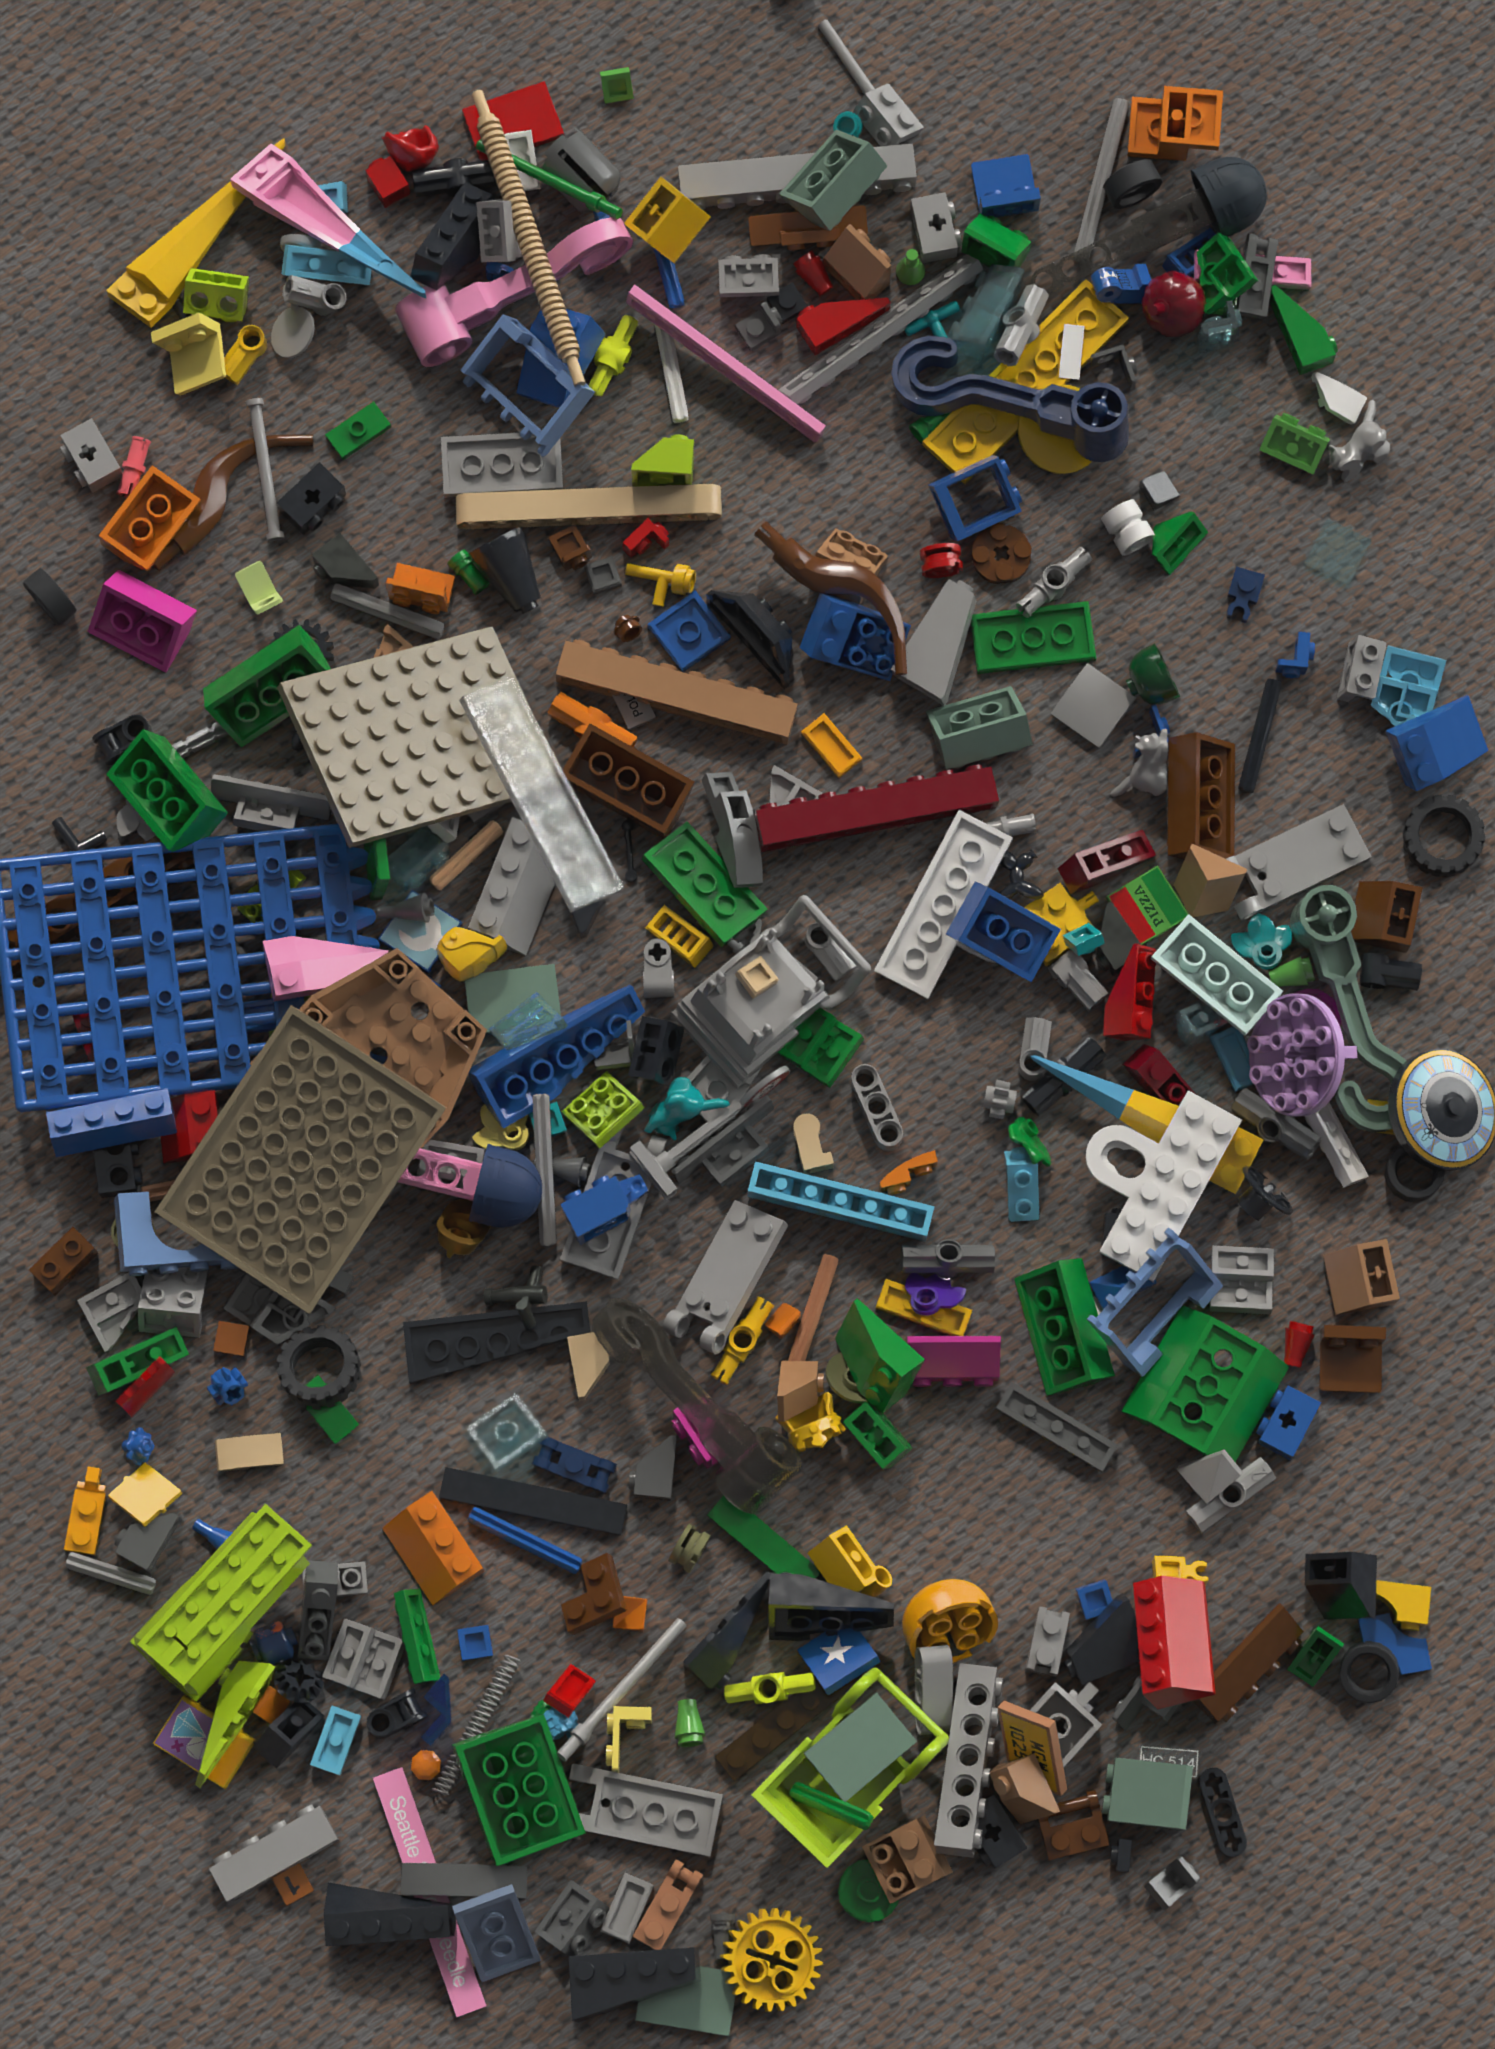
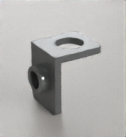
M1124 345L1091 355L1089 363L1091 367L1119 359L1130 391L1135 389L1136 378L1134 374H1137V367L1133 357L1128 358Z
M631 1020L626 1021L628 1043L606 1046L604 1048L605 1051L597 1059L594 1058L596 1070L617 1069L631 1065L635 1048Z

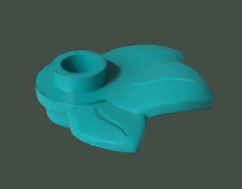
M1257 913L1249 921L1248 932L1233 933L1231 935V942L1240 956L1252 958L1257 966L1269 970L1281 962L1282 952L1291 945L1292 932L1289 925H1281L1275 928L1269 917ZM1268 950L1271 951L1272 954L1269 956H1265L1262 954V952Z

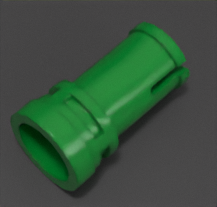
M950 413L935 417H920L909 425V429L914 437L922 443Z
M466 549L455 554L447 562L449 568L457 576H461L474 595L479 594L489 586L490 583L475 567Z

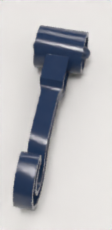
M925 336L912 340L900 349L893 360L891 375L896 398L906 409L918 415L935 417L950 413L967 405H982L1029 418L1039 425L1040 431L1073 440L1077 452L1092 462L1114 460L1123 453L1128 445V404L1125 395L1119 388L1109 383L1096 382L1088 384L1079 391L1054 384L1045 389H1033L986 375L968 374L956 377L938 386H926L917 379L922 370L932 366L949 369L958 362V349L955 341L939 336Z

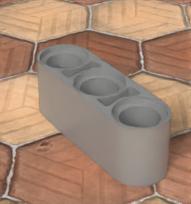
M868 1064L859 1065L852 1072V1090L877 1146L883 1151H894L900 1146L902 1141V1126L877 1070ZM860 1074H868L872 1077L873 1083L870 1086L863 1087L857 1083L856 1078ZM874 1101L881 1102L885 1106V1111L878 1115L873 1114L868 1108L869 1104ZM885 1129H892L896 1132L897 1139L893 1142H885L880 1134Z
M949 1645L917 1647L915 1650V1704L945 1733H950L953 1714L952 1652ZM915 1718V1724L918 1734L920 1736L932 1735V1733Z

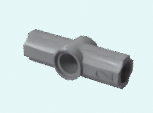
M1035 284L1026 285L1017 306L1009 309L1003 316L1002 320L1006 328L994 352V357L998 362L1007 366L1017 365L1026 344L1031 343L1038 337L1040 328L1036 323L1049 297L1044 288L1037 287Z
M1259 1457L1242 1470L1241 1476L1228 1486L1237 1490L1239 1494L1237 1502H1227L1223 1497L1222 1491L1208 1504L1201 1499L1185 1512L1195 1528L1200 1533H1203L1273 1482L1276 1477L1269 1465Z

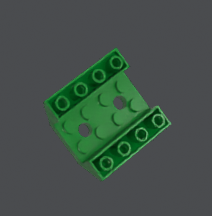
M1182 1306L1158 1346L1163 1355L1143 1377L1141 1376L1121 1412L1147 1427L1151 1424L1203 1454V1457L1225 1449L1234 1462H1236L1289 1366L1265 1346L1216 1318ZM1218 1351L1228 1352L1232 1359L1231 1364L1227 1367L1218 1366L1214 1360L1215 1353ZM1188 1404L1199 1406L1201 1417L1194 1421L1186 1418L1184 1414L1185 1406Z

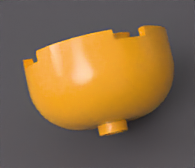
M960 1579L937 1581L921 1589L908 1603L902 1619L903 1635L914 1659L917 1647L949 1645L950 1647L946 1633L950 1632L956 1648L967 1650L959 1656L952 1657L953 1663L972 1656L969 1649L985 1641L990 1643L998 1629V1617L986 1593L975 1584Z

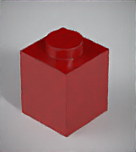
M391 155L385 159L378 158L374 160L365 170L367 180L384 208L410 195L409 184Z

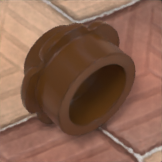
M630 615L620 617L615 623L614 635H617L623 642H630L637 638L642 632V627L638 623L640 621L639 617H631Z

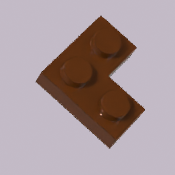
M608 1553L581 1564L587 1593L561 1604L567 1631L572 1635H576L627 1611L614 1559Z

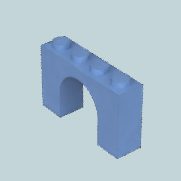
M149 1192L119 1193L115 1197L114 1205L120 1272L129 1271V1276H141L148 1274V1270L160 1269L161 1274L176 1273L178 1268L190 1267L192 1272L209 1270V1266L221 1265V1269L224 1270L239 1268L204 1244L189 1250H177L162 1243L152 1227Z

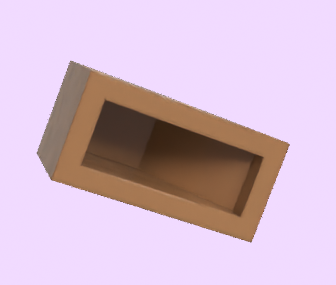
M781 1361L777 1394L779 1422H785L817 1405L818 1392H824V1373H819L818 1361Z

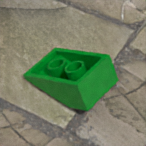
M858 1298L853 1301L835 1340L860 1394L883 1414L906 1396L925 1359Z

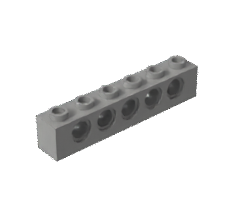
M959 1664L934 1841L937 1854L974 1858L975 1848H981L983 1831L978 1829L979 1818H985L987 1799H982L984 1787L989 1788L991 1769L986 1767L988 1757H993L995 1750V1738H991L992 1727L998 1726L999 1721L998 1708H995L996 1696L1001 1697L1003 1692V1678H999L997 1667ZM975 1695H983L987 1698L982 1705L977 1706L970 1703V1700ZM971 1725L982 1727V1731L978 1735L971 1736L966 1733L967 1728ZM967 1755L978 1757V1761L972 1766L962 1764L963 1758ZM964 1785H970L974 1788L972 1794L966 1797L960 1796L957 1792ZM961 1815L967 1816L970 1819L969 1823L964 1827H957L953 1824L955 1818Z

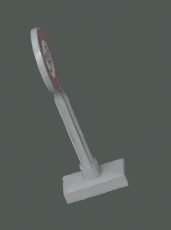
M785 1065L770 1073L752 1087L739 1102L726 1107L668 1152L664 1151L654 1158L639 1140L630 1147L631 1151L629 1154L664 1199L668 1201L677 1193V1187L666 1173L676 1165L675 1162L735 1118L742 1108L748 1107L754 1100L761 1099L773 1090L790 1073L789 1068Z

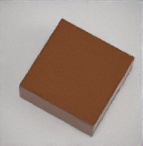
M219 1321L213 1351L244 1357L250 1326Z

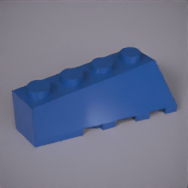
M168 1088L82 1106L46 1110L50 1139L56 1157L177 1133Z

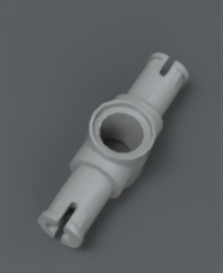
M1079 547L1064 562H1058L1046 567L1041 579L1033 585V589L1016 603L1018 611L1022 612L1024 610L1022 615L1029 618L1043 603H1049L1051 600L1061 598L1065 593L1066 587L1075 580V575L1092 561L1090 554L1087 552L1084 555L1085 549ZM1056 579L1061 585L1053 586L1047 580Z

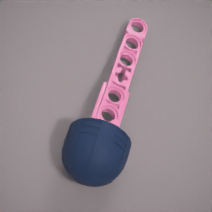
M491 1144L487 1145L483 1163L420 1148L413 1159L417 1158L424 1161L426 1165L425 1173L421 1176H414L407 1167L398 1180V1183L471 1200L473 1203L469 1221L493 1227H511L524 1222L536 1211L542 1197V1180L535 1165L527 1157L516 1151ZM450 1166L455 1170L456 1178L452 1183L447 1184L440 1181L438 1172L441 1167ZM461 1169L467 1170L463 1178V1188L457 1187L461 1178Z

